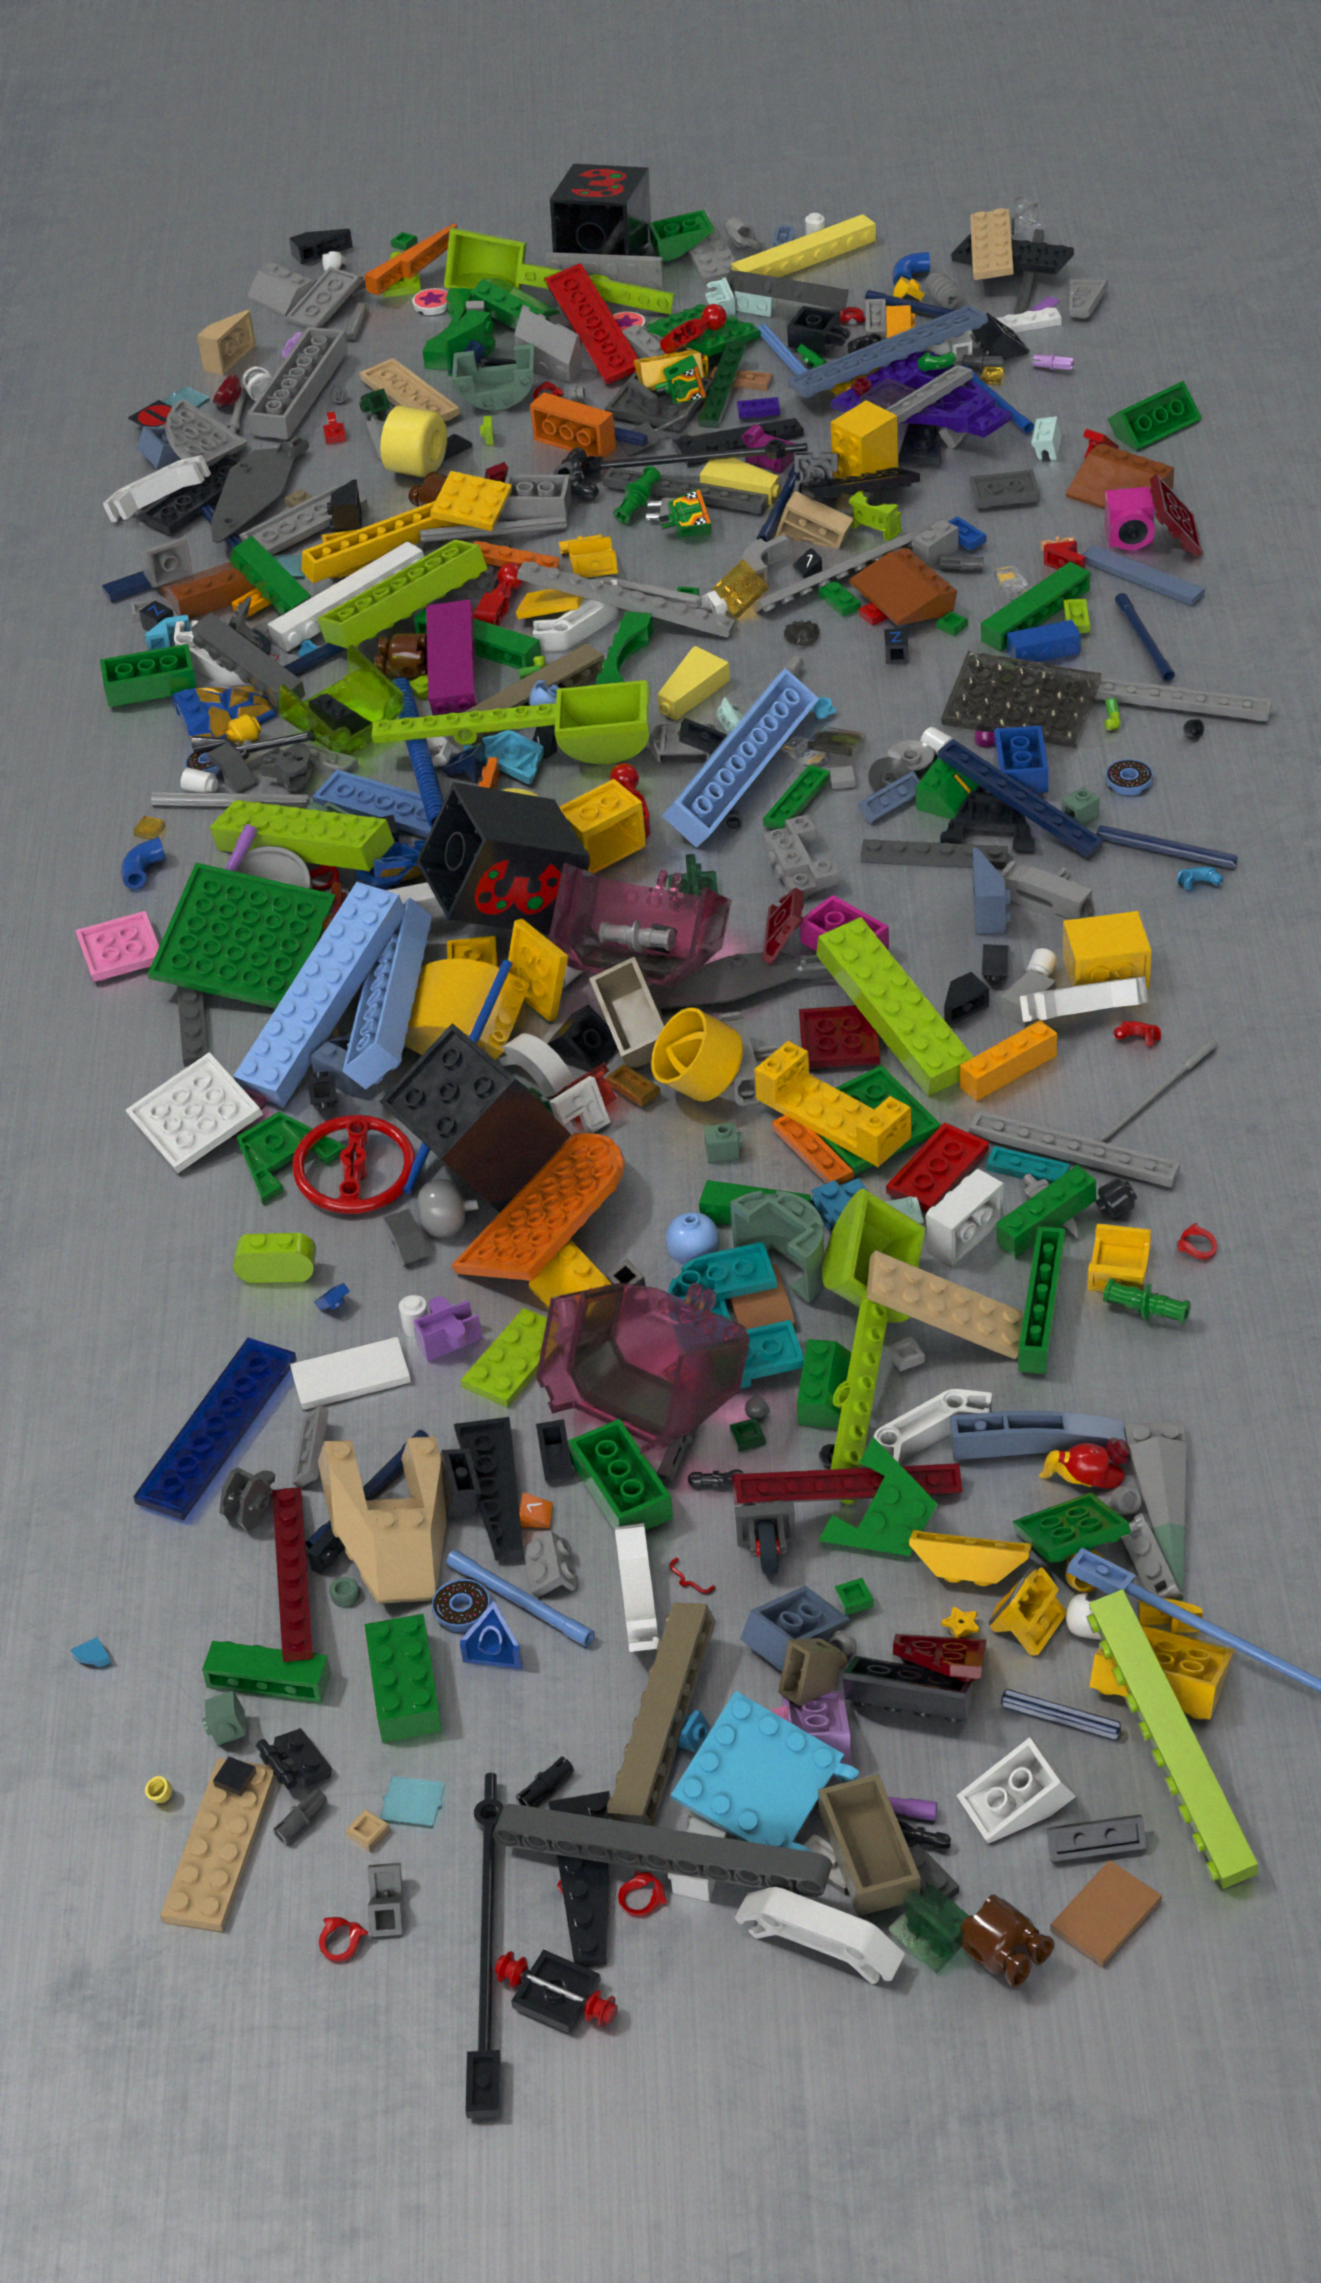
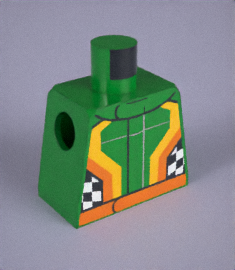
M693 355L665 368L663 372L666 381L655 385L658 397L670 393L673 403L676 404L706 398L699 368Z
M700 488L671 500L668 503L669 514L658 517L661 529L674 527L678 538L712 534V523Z

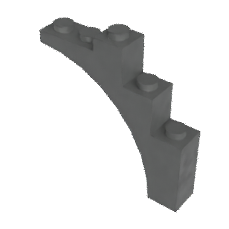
M730 270L726 277L731 291L846 310L848 289Z

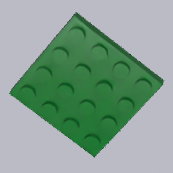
M698 304L694 308L684 309L683 312L657 319V321L649 324L648 332L665 337L671 330L694 318L700 319L706 305ZM727 316V321L721 329H705L703 335L690 342L686 347L711 356L724 351L727 342L746 343L761 337V331L752 323L739 321L734 316Z
M882 1065L836 1087V1089L872 1109H876L889 1096L911 1107V1138L890 1157L930 1138L941 1126ZM816 1133L853 1170V1175L874 1166Z

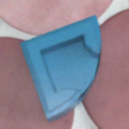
M309 639L301 643V648L298 651L299 658L318 649V647Z
M98 1637L70 1650L72 1657L80 1664H95L96 1667L111 1664L110 1658Z

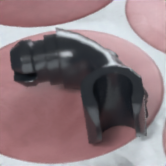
M872 333L853 339L847 345V352L850 354L881 341V337L877 333Z

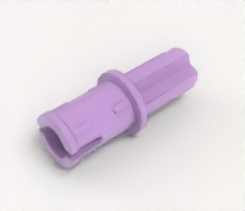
M301 332L294 333L293 337L286 341L285 348L282 350L283 359L288 356L302 336Z
M1034 354L1033 359L1041 360V362L1032 361L1033 367L1050 368L1052 371L1054 369L1072 370L1074 366V359L1072 357L1056 356V354L1051 356Z

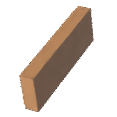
M718 367L713 368L708 379L713 380ZM740 370L734 387L767 391L773 381V374Z

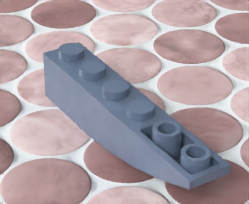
M1034 1410L950 1416V1439L954 1460L1047 1453L1054 1450L1067 1451L1082 1443H1092L1105 1447L1108 1445V1440L1112 1437L1118 1440L1123 1439L1127 1443L1123 1420L1097 1415Z

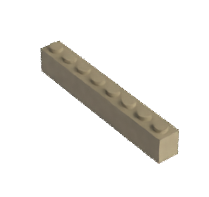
M586 643L465 712L530 706L529 695L538 680L547 681L545 686L550 688L553 684L559 688L581 687L594 680L597 674L601 673L604 655ZM502 731L477 733V739L471 746L483 742L482 738L497 735ZM453 735L447 736L452 745L463 751V745L457 743Z
M673 1602L670 1614L666 1616L664 1634L662 1639L658 1641L657 1656L654 1665L649 1670V1682L646 1691H643L641 1695L639 1714L633 1721V1733L630 1742L625 1746L624 1762L621 1770L616 1775L614 1794L607 1804V1813L611 1820L654 1826L681 1732L684 1728L686 1716L716 1622L707 1604Z

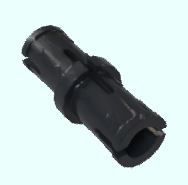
M561 1756L544 1772H539L535 1775V1780L516 1795L519 1805L533 1807L547 1794L551 1795L555 1792V1787L574 1772L568 1759L565 1760V1757Z

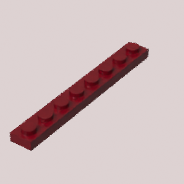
M959 1463L902 1466L930 1496L953 1495L963 1492ZM870 1468L745 1473L734 1474L731 1477L734 1505H744L747 1503L771 1504L779 1500L785 1502L873 1499L885 1476Z
M301 1487L272 1490L283 1662L314 1659Z

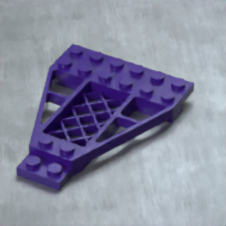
M926 350L909 354L906 359L892 361L890 365L881 367L875 373L866 377L867 380L872 382L870 393L861 396L856 395L851 387L830 401L831 408L846 413L867 400L883 409H887L955 365L953 364L951 367L922 371L918 366V359L925 353H930L931 356L942 355ZM970 379L965 382V387L959 386L949 394L939 398L935 403L928 405L919 413H915L901 423L937 425L943 428L947 427V429L952 431L970 433L985 438L1012 420V413L1001 407H995V399Z

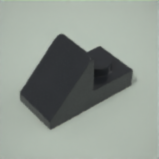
M564 1419L536 1424L545 1481L573 1477Z

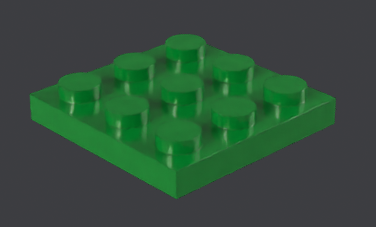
M1092 1492L1012 1521L1014 1532L1024 1541L1032 1544V1547L1050 1563L1064 1561L1068 1556L1078 1553L1081 1548L1091 1551L1097 1545L1106 1542H1116L1122 1536L1131 1533L1129 1522Z

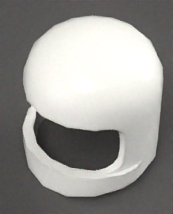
M257 366L251 367L245 372L242 382L252 400L256 401L272 379V376L266 369Z
M1077 1594L1071 1599L1067 1608L1066 1622L1068 1629L1078 1637L1102 1640L1098 1632H1092L1086 1616L1090 1615L1088 1594Z

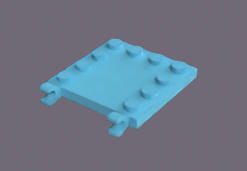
M735 1691L673 1790L670 1799L741 1841L812 1852L807 1847L796 1844L793 1841L818 1801V1789L826 1788L832 1777L842 1783L857 1780L859 1771L850 1765L841 1763L844 1757L843 1753Z

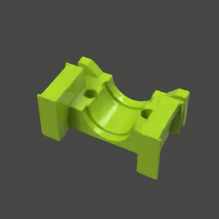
M858 491L849 499V503L852 504L851 507L854 511L851 527L856 529L860 524L882 531L883 539L891 541L902 531V512L896 511L898 510V505H868V498Z

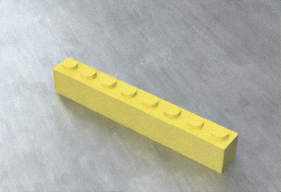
M862 214L731 263V270L780 278L875 242L876 223Z

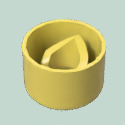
M401 405L394 407L385 421L381 435L380 452L385 469L390 472L425 478L430 472H437L443 462L447 447V428L443 417L434 411Z

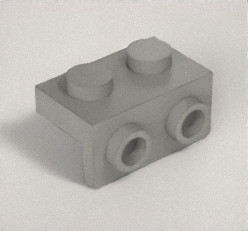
M550 1531L523 1547L532 1594L540 1598L562 1584L571 1591L577 1588L575 1580L576 1570L570 1555L572 1549L565 1538H560Z

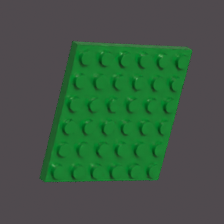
M195 863L149 969L148 978L276 1009L321 939L324 931L322 929V922L325 917L331 914V909L336 900L335 894Z

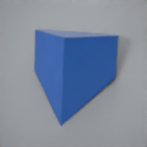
M493 1600L460 1641L462 1660L466 1663L521 1669L523 1663L520 1646Z

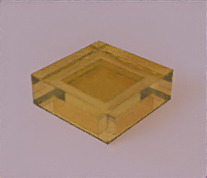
M984 367L981 380L987 385L1001 386L1004 368Z
M144 816L133 829L134 836L149 840L157 838L166 827L165 820Z

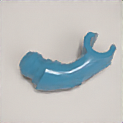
M1211 867L1183 869L1178 873L1177 884H1184V888L1188 891L1192 890L1193 883L1197 881H1205L1218 886L1222 884L1223 876L1217 872L1216 868Z

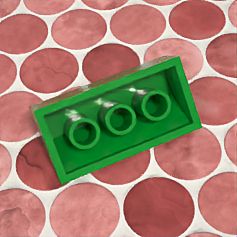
M499 278L482 279L471 291L473 301H484L485 312L491 313V317L515 330L524 305L529 307L532 313L544 315L547 321V316L560 314L559 310Z
M1181 381L1117 412L1107 420L1116 438L1136 451L1201 420L1202 417L1185 382Z

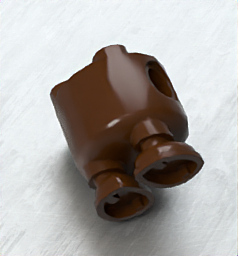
M430 472L426 475L422 486L414 485L408 494L409 501L417 507L436 501L448 476L438 474L437 472Z
M398 633L392 637L391 641L384 636L380 637L378 642L379 654H376L374 659V670L378 677L387 674L389 677L417 679L420 676L428 675L426 633Z
M996 1894L990 1895L975 1916H968L960 1927V1931L964 1933L962 1940L964 1951L989 1972L996 1975L1005 1974L1006 1980L1013 1988L1020 1986L1028 1978L1031 1971V1960L1037 1966L1043 1964L1049 1958L1055 1946L1054 1940L1050 1936L1039 1934V1930L1035 1928L1031 1919Z

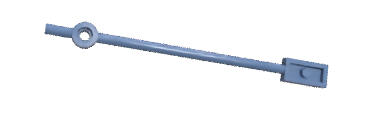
M1081 1548L1069 1563L1067 1573L1081 1581L1087 1582L1107 1594L1123 1589L1125 1593L1321 1693L1320 1678L1134 1584L1135 1574L1084 1548Z

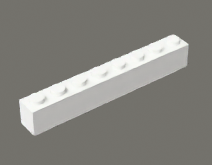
M407 541L268 623L273 643L288 652L305 640L322 632L317 620L318 617L424 557L423 550Z

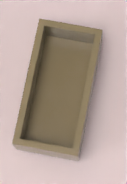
M634 956L589 978L619 1053L626 1065L632 1070L651 1062L655 1042L666 1025L645 973Z
M879 1774L818 1789V1813L857 1915L861 1916L920 1900L921 1878Z

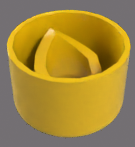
M697 1008L683 1009L666 1023L655 1042L651 1058L653 1075L659 1082L696 1101L706 1102L720 1096L735 1079L743 1058V1042L739 1033L729 1025Z

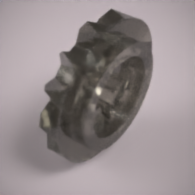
M803 620L800 622L793 621L792 624L786 625V630H784L785 639L794 645L811 644L820 636L818 624H812L811 620L807 622Z

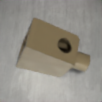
M790 1639L788 1641L778 1693L800 1706L833 1691L836 1686L838 1672L844 1670L847 1666L845 1655L840 1649L823 1639Z

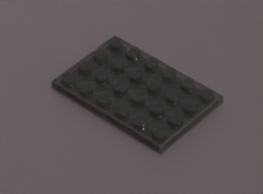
M968 650L941 717L942 725L986 732H994V729L1042 726L1044 743L1077 748L1100 686L1102 673Z

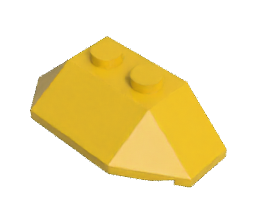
M913 1530L909 1539L910 1547L936 1577H943L948 1582L974 1581V1584L980 1586H989L991 1583L997 1584L1029 1558L1032 1544L917 1530Z

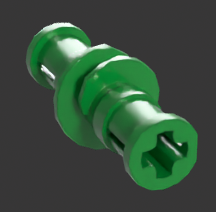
M646 466L640 479L626 486V496L622 500V504L613 511L616 520L623 524H628L633 512L638 507H645L647 505V499L651 497L650 491L652 486L661 478V474L656 468Z
M1109 1279L1103 1294L1104 1303L1114 1302L1125 1305V1307L1130 1309H1137V1314H1140L1144 1320H1149L1155 1315L1161 1318L1166 1317L1177 1320L1180 1325H1185L1191 1310L1190 1301L1185 1300L1182 1302L1171 1299L1166 1295L1152 1293L1151 1284H1147L1143 1291L1138 1287H1129L1116 1283L1115 1279Z

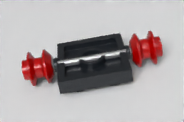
M544 1949L531 1970H528L527 1958L521 1957L516 1961L514 1960L515 1954L512 1951H509L506 1955H501L497 1960L494 1970L497 1974V1981L502 1983L507 1978L510 1980L511 1988H516L521 1984L511 2000L512 2008L568 2033L571 2032L583 2010L585 2020L590 2022L595 2017L598 2019V2026L601 2028L607 2023L611 2024L617 2015L618 2005L615 2004V1997L610 1996L605 2000L602 1999L603 1993L601 1990L595 1992L601 1982L600 1974Z

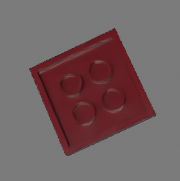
M1158 474L1150 478L1152 487L1150 492L1154 497L1153 505L1157 511L1155 516L1158 522L1168 527L1171 536L1181 541V545L1187 553L1191 552L1195 558L1203 553L1195 515Z
M856 1005L799 1009L801 1048L808 1051L809 1068L880 1064L878 1033Z

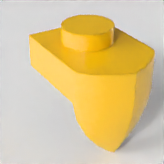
M900 277L893 290L894 297L902 298L907 293L919 300H922L925 293L920 288L921 284L915 279L908 280L904 277Z

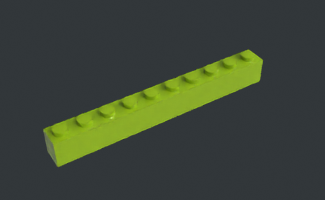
M1119 1590L1090 1602V1615L1086 1616L1092 1632H1098L1102 1639L1099 1642L1101 1651L1105 1659L1111 1658L1115 1666L1112 1669V1673L1118 1686H1125L1128 1693L1125 1696V1700L1131 1713L1137 1712L1141 1722L1138 1723V1727L1144 1740L1150 1739L1153 1744L1154 1750H1151L1157 1767H1164L1168 1777L1164 1778L1171 1796L1177 1794L1181 1802L1178 1810L1184 1823H1191L1195 1831L1192 1834V1839L1198 1852L1204 1851L1209 1860L1205 1865L1212 1881L1218 1880L1222 1889H1225L1258 1875V1863L1124 1590Z

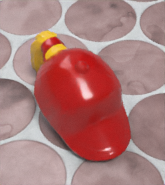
M1082 1443L1070 1448L1066 1452L1051 1451L1045 1459L1044 1468L1039 1477L1051 1478L1057 1472L1069 1483L1113 1489L1121 1484L1125 1475L1120 1467L1109 1461V1454L1104 1447L1092 1443Z

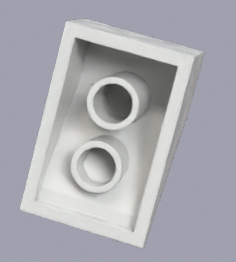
M1030 1737L956 1795L988 1843L1051 1817L1076 1797L1047 1753Z

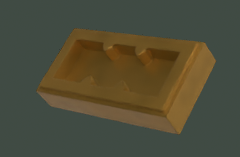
M625 1064L605 1077L607 1085L641 1107L660 1094V1087Z

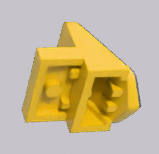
M1043 1567L1039 1568L1038 1571L1035 1568H1030L997 1604L989 1619V1627L993 1632L1012 1631L1030 1656L1039 1655L1067 1613L1055 1596L1059 1588Z

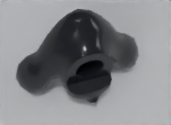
M578 447L569 452L563 463L555 469L553 475H570L572 496L589 501L598 495L599 489L596 484L582 483L584 476L581 468L587 459L585 450Z

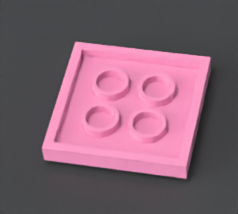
M146 911L75 930L93 982L151 967L159 949V944Z

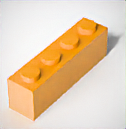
M911 305L886 306L887 338L915 327V313H911Z
M1039 1020L960 1065V1088L977 1102L1056 1057L1057 1033L1042 1020Z

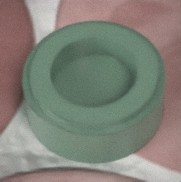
M349 1577L338 1578L329 1587L331 1601L340 1607L354 1604L360 1596L357 1582Z

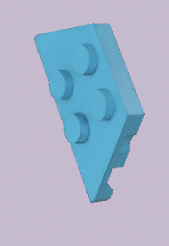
M511 730L482 738L483 743L486 745V764L489 757H498L500 771L528 785L532 784L544 756V746ZM471 744L463 745V751L472 747Z

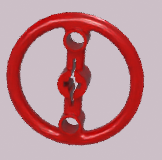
M347 1115L325 1121L304 1136L294 1153L293 1175L300 1192L315 1205L336 1213H365L386 1206L404 1192L402 1189L408 1181L415 1160V1153L408 1137L392 1123L373 1116ZM347 1129L348 1147L344 1148L340 1154L344 1181L339 1186V1197L335 1199L320 1193L309 1183L305 1175L304 1163L310 1149L321 1138L330 1133ZM375 1130L387 1135L399 1146L403 1154L404 1165L399 1178L390 1188L379 1195L361 1199L360 1181L368 1174L364 1147L369 1142V1131Z

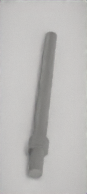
M242 381L241 395L236 400L232 419L227 426L228 429L238 434L240 429L239 421L247 394Z

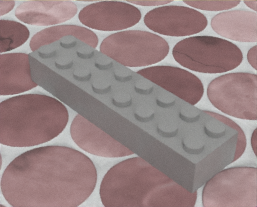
M307 327L247 413L251 435L273 437L282 440L291 437L347 354L345 331Z

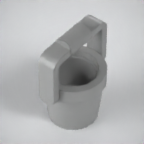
M732 217L726 222L725 231L736 247L743 248L749 246L758 250L761 249L763 242L755 235V230L749 223L744 222L738 217Z

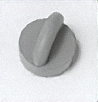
M1119 1486L1112 1494L1109 1507L1121 1515L1135 1514L1141 1506V1495L1133 1486Z

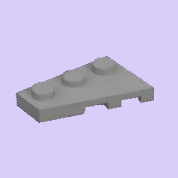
M1070 279V317H1078L1079 319L1090 317L1108 288V280Z

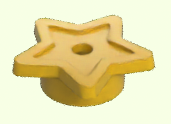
M953 1607L951 1616L941 1621V1625L948 1627L950 1633L955 1638H965L970 1636L972 1632H979V1627L974 1622L977 1617L976 1611L963 1612Z

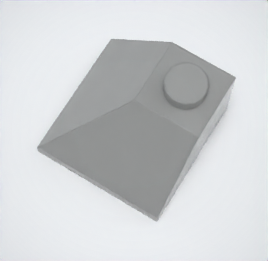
M186 537L145 550L141 556L144 575L153 588L193 575Z

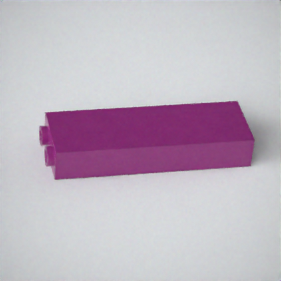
M471 600L427 605L428 700L432 715L467 711L477 705L475 622Z

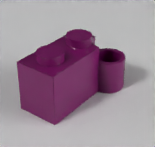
M756 424L752 425L742 435L743 443L749 448L765 447L773 439L784 441L786 445L794 444L793 442L765 434L763 428ZM787 453L784 457L775 460L767 458L766 455L745 457L746 463L778 473H782L794 461V453Z

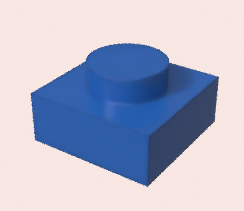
M345 1283L336 1285L315 1300L314 1303L319 1310L329 1307L333 1310L345 1302L343 1297L350 1290Z

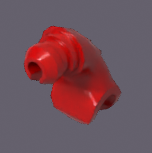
M1123 1021L1113 1032L1114 1037L1119 1040L1128 1036H1140L1145 1039L1147 1047L1152 1046L1154 1040H1161V1029L1158 1026L1138 1021Z

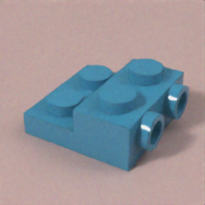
M859 1178L840 1186L834 1180L811 1190L812 1205L822 1217L823 1223L828 1230L831 1229L833 1231L843 1209L858 1190L864 1188L869 1191Z

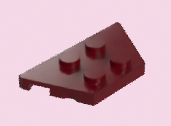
M796 887L780 898V906L777 907L772 904L768 908L762 960L769 965L773 963L792 932L800 926L803 920L801 915L804 907V892Z

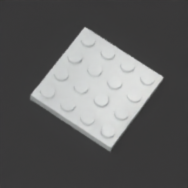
M210 1052L125 1110L131 1120L177 1173H180L263 1115L257 1104Z

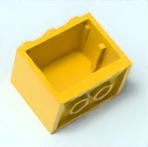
M865 400L830 422L832 452H838L839 469L838 471H833V477L846 480L847 476H861L862 473L867 472L876 474L877 470L898 467L897 415Z
M615 779L559 806L567 821L571 823L572 829L584 849L589 853L590 864L586 873L587 877L646 847L642 802Z
M1138 911L1063 921V962L1071 987L1110 980L1145 977L1146 989L1150 988L1152 950Z

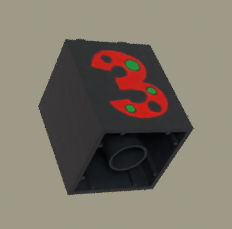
M573 164L550 198L553 253L644 256L651 244L648 222H651L649 167Z
M453 782L416 863L448 920L513 929L514 921L523 919L541 934L550 935L558 918L565 916L568 912L570 894L577 879L586 875L589 869L590 856L555 799Z

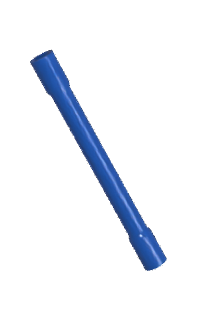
M973 371V378L971 379L995 399V406L1011 411L1012 421L1024 433L1032 432L1034 424L983 382Z

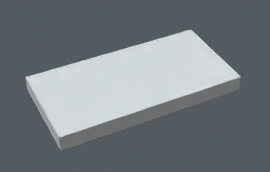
M398 1337L290 1364L302 1410L411 1383Z

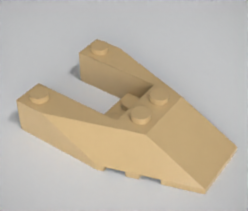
M414 1437L407 1439L401 1458L410 1493V1498L365 1500L352 1440L324 1441L318 1466L333 1534L335 1537L340 1538L346 1548L345 1553L350 1561H354L361 1571L360 1577L377 1604L432 1601L433 1596L437 1592L447 1519L442 1462L436 1437Z

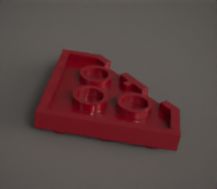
M895 1634L893 1655L946 1676L957 1677V1680L962 1682H973L975 1679H981L986 1654L985 1639Z

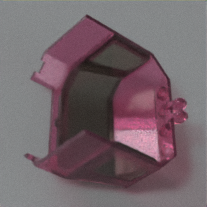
M564 863L549 938L554 945L568 955V967L599 974L635 956L645 973L648 983L673 988L700 969L714 954L722 949L732 900L703 887L701 896L678 892L682 881V874L679 872L674 873L671 888L666 890L664 888L668 877L667 870H660L656 888L599 877L586 870ZM635 920H639L642 928H651L652 923L673 927L678 932L675 946L670 954L647 948L639 953L635 950H630L628 944L622 945L616 942L600 943V925L603 921H607L611 925H628L632 927Z
M615 1283L552 1297L536 1378L540 1387H545L551 1400L548 1402L552 1414L575 1408L607 1424L620 1419L631 1435L649 1443L641 1447V1455L665 1448L691 1433L728 1400L739 1394L750 1343L746 1328L739 1323L711 1312L710 1310L715 1304V1291L707 1288L701 1294L702 1286L697 1283H693L688 1288L686 1300L658 1288Z

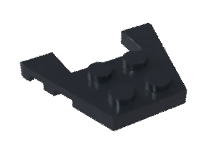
M971 791L958 809L956 817L948 823L947 830L943 831L940 835V843L962 844L965 829L996 831L999 833L1009 832L1014 833L1013 850H1035V840L1031 836V829L1026 822L1025 816L993 794L987 792Z

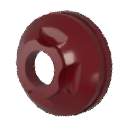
M231 373L223 381L213 398V404L218 407L232 406L239 398L242 391L241 382L235 373Z

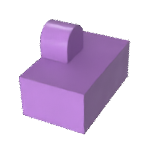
M434 1297L429 1302L430 1314L413 1321L417 1346L427 1362L483 1339L479 1315L472 1316L469 1300L451 1306L445 1297Z

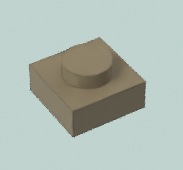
M299 489L284 499L285 504L292 508L313 496Z

